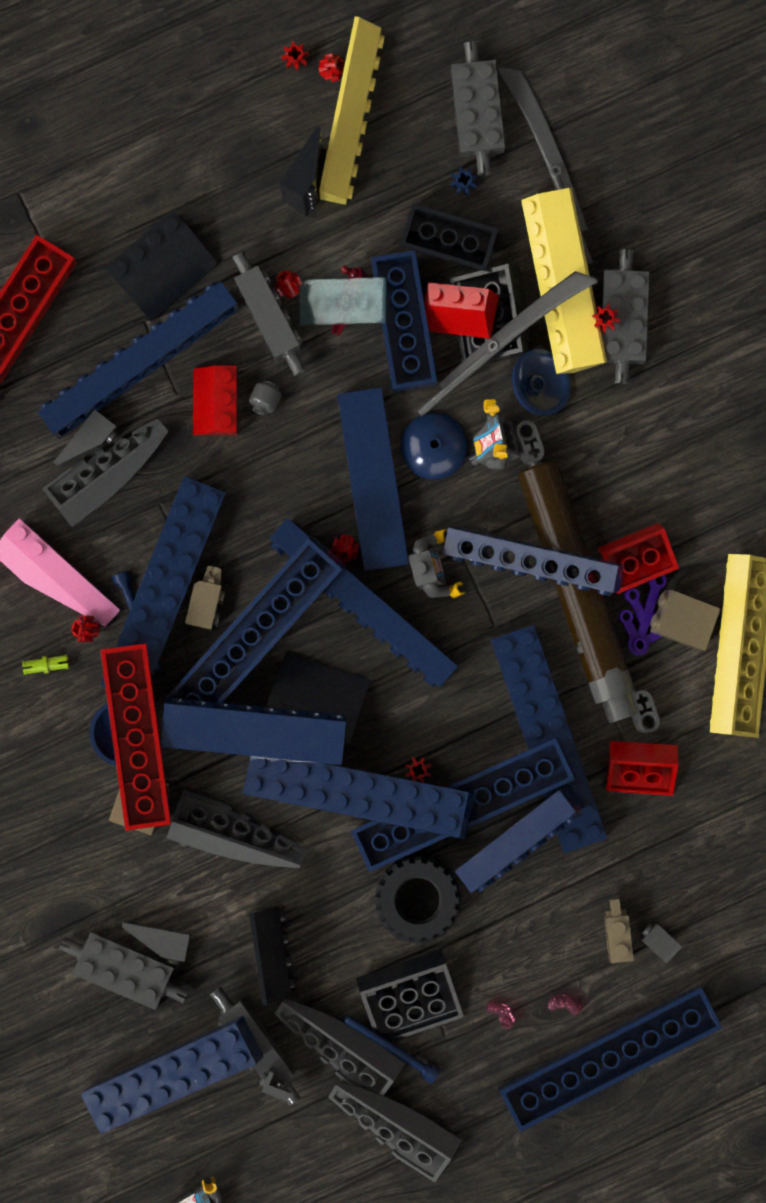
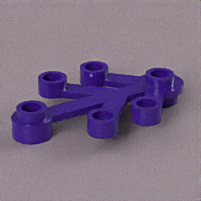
M665 575L660 576L661 583L659 585L656 583V578L647 582L650 591L644 610L639 601V591L634 588L625 591L624 597L630 602L640 623L638 630H636L632 623L633 614L631 611L621 610L618 613V620L623 623L629 635L627 648L633 655L640 656L645 654L649 649V644L662 637L652 632L647 634V630L652 617L657 614V611L654 613L653 611L659 591L667 583ZM631 591L635 593V597L633 599H630L629 593ZM625 612L628 614V619L626 621L623 619V614ZM640 640L642 646L638 649L636 643Z

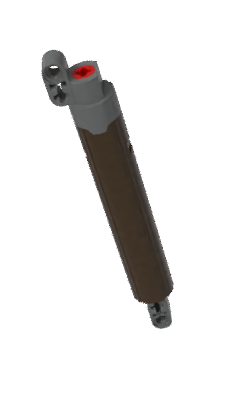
M528 420L521 422L514 430L520 459L524 464L529 465V468L520 471L517 477L541 546L590 557L557 461L553 460L542 463L541 459L544 456V448L536 425ZM521 427L528 430L529 437H524L521 434ZM528 452H535L536 455H529ZM555 561L550 563V568L553 572H556L558 569ZM574 565L571 572L573 576L578 577L579 569ZM594 571V572H593V579H594L596 582H598L596 573H595V571ZM553 579L595 704L602 702L609 723L632 717L634 726L639 732L648 733L655 731L659 727L660 719L653 698L645 690H635L603 595L598 593V589L590 588V591L580 590L576 588V584L569 583L568 586L559 585ZM642 698L643 702L637 704L636 700ZM645 709L647 710V712L640 714L639 712ZM645 716L651 721L649 728H646L643 724Z

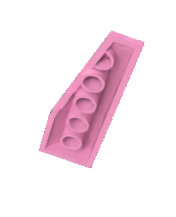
M18 519L1 538L0 561L27 585L85 616H94V621L105 627L121 611L23 520Z

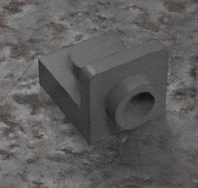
M271 1068L269 1073L264 1072L259 1084L263 1086L262 1092L288 1102L291 1091L287 1089L288 1085L275 1081V1084L270 1083L275 1071Z

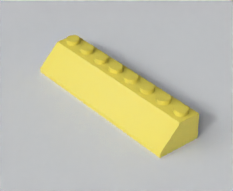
M356 16L354 18L319 189L320 200L345 205L347 204V199H352L354 186L350 185L351 179L357 176L358 164H355L356 155L361 156L363 143L359 142L360 135H365L367 121H364L365 113L370 112L372 101L368 99L369 91L374 92L376 78H372L373 72L378 70L380 57L377 56L378 48H383L385 38L384 35H381V27Z
M572 188L540 193L521 200L540 295H544L575 271L589 276ZM592 286L571 297L545 315L556 374L575 373L607 363L600 327L595 328L594 326L598 320L592 317L594 314L597 315Z
M728 554L710 732L759 738L766 671V558L753 555Z

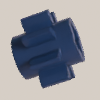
M459 167L458 174H451V177L456 181L452 182L450 186H456L457 194L465 192L466 195H469L470 188L476 189V185L472 181L477 180V175H471V168L463 171ZM461 177L468 180L467 185L460 182Z

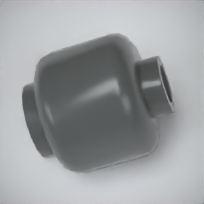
M266 380L263 383H257L249 397V403L253 406L252 410L260 415L273 413L282 397L279 387Z

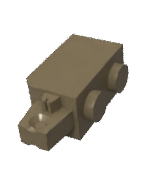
M208 566L203 580L194 584L185 624L213 630L214 626H218L220 613H217L219 604L223 605L225 591H222L223 587L220 586L222 569Z
M619 898L609 899L611 911H606V916H604L609 962L634 961L629 916L626 913V909L621 910Z

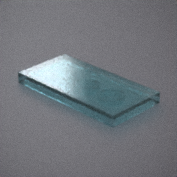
M386 278L301 280L303 285L300 286V325L385 323Z

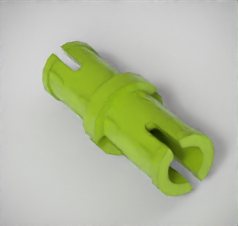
M42 656V659L22 661V667L32 666V668L23 669L24 675L38 672L47 674L52 670L69 669V662L59 663L67 661L68 656L51 658Z

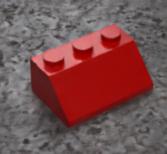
M428 283L424 301L428 330L435 333L491 339L499 295L490 289Z
M208 366L193 369V436H238L237 366Z
M659 523L597 548L601 560L624 565L620 590L616 592L617 594L679 569L665 529Z
M610 741L606 791L673 796L678 770V746Z

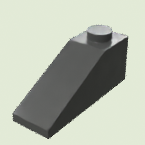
M94 410L53 463L61 467L105 446L107 442L111 444L118 435L116 432L118 428Z
M128 921L123 922L122 927L159 956L167 958V963L180 965L181 961H186L191 933Z
M657 923L653 926L651 924L647 925L641 932L643 936L640 939L666 964L682 948Z

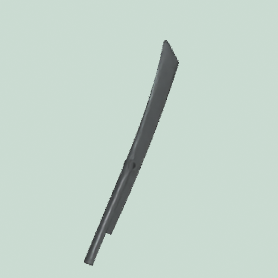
M497 67L498 73L514 96L536 139L556 190L572 188L587 265L593 263V260L582 234L588 228L564 161L538 100L523 70Z
M576 271L566 277L496 332L491 339H488L439 383L442 389L417 410L421 416L427 414L528 327L563 302L596 284L598 280Z

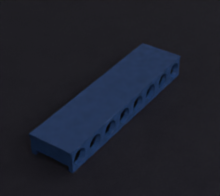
M382 388L337 394L364 571L408 565Z
M168 697L166 703H164L161 747L342 765L346 715Z

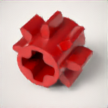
M292 41V46L289 48L283 47L287 55H283L281 58L282 61H288L287 69L292 66L298 71L299 66L307 65L304 58L309 56V52H303V43L297 46ZM292 53H297V55H298V59H297V60H294V59H293V54H292Z
M333 53L324 55V59L320 60L319 64L320 75L325 80L330 79L331 82L341 80L340 76H343L345 67L344 59L340 55L334 56Z
M289 270L279 273L276 277L277 283L273 284L280 297L285 295L286 298H293L300 292L299 286L303 285L299 275L296 272L291 273Z
M607 304L605 309H601L598 306V314L592 315L593 319L598 320L594 325L595 328L601 326L603 333H606L607 329L610 328L615 331V323L621 322L619 318H615V315L619 313L618 310L611 311L609 304ZM606 314H609L612 320H608L607 323L604 324L601 317L604 318L606 317Z
M342 535L340 539L334 538L331 552L342 562H349L351 558H357L360 544L356 543L354 537Z
M79 616V620L73 622L72 633L75 637H78V642H93V638L98 637L100 633V625L97 621H94V616Z
M413 757V764L405 765L407 768H410V772L406 773L405 776L412 775L414 777L412 781L416 782V779H420L424 783L423 777L425 775L431 777V774L427 772V768H430L431 764L425 766L423 764L424 757L420 762H416V759ZM421 764L425 772L416 777L412 767H417Z

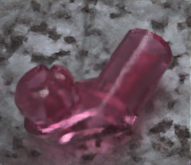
M566 994L554 995L547 1002V1006L551 1011L566 1008L573 1016H576L582 1009Z
M492 1001L488 1002L486 1012L497 1014L501 1021V1026L504 1029H511L515 1023V1017L510 1007Z

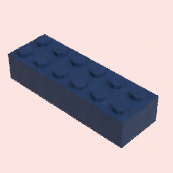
M415 250L371 257L393 393L437 386Z
M570 785L560 789L455 871L471 893L477 889L479 892H482L496 882L494 877L498 879L513 869L512 863L515 866L530 856L529 850L533 852L548 842L547 836L550 839L565 828L564 823L568 825L583 815L581 810L586 806Z

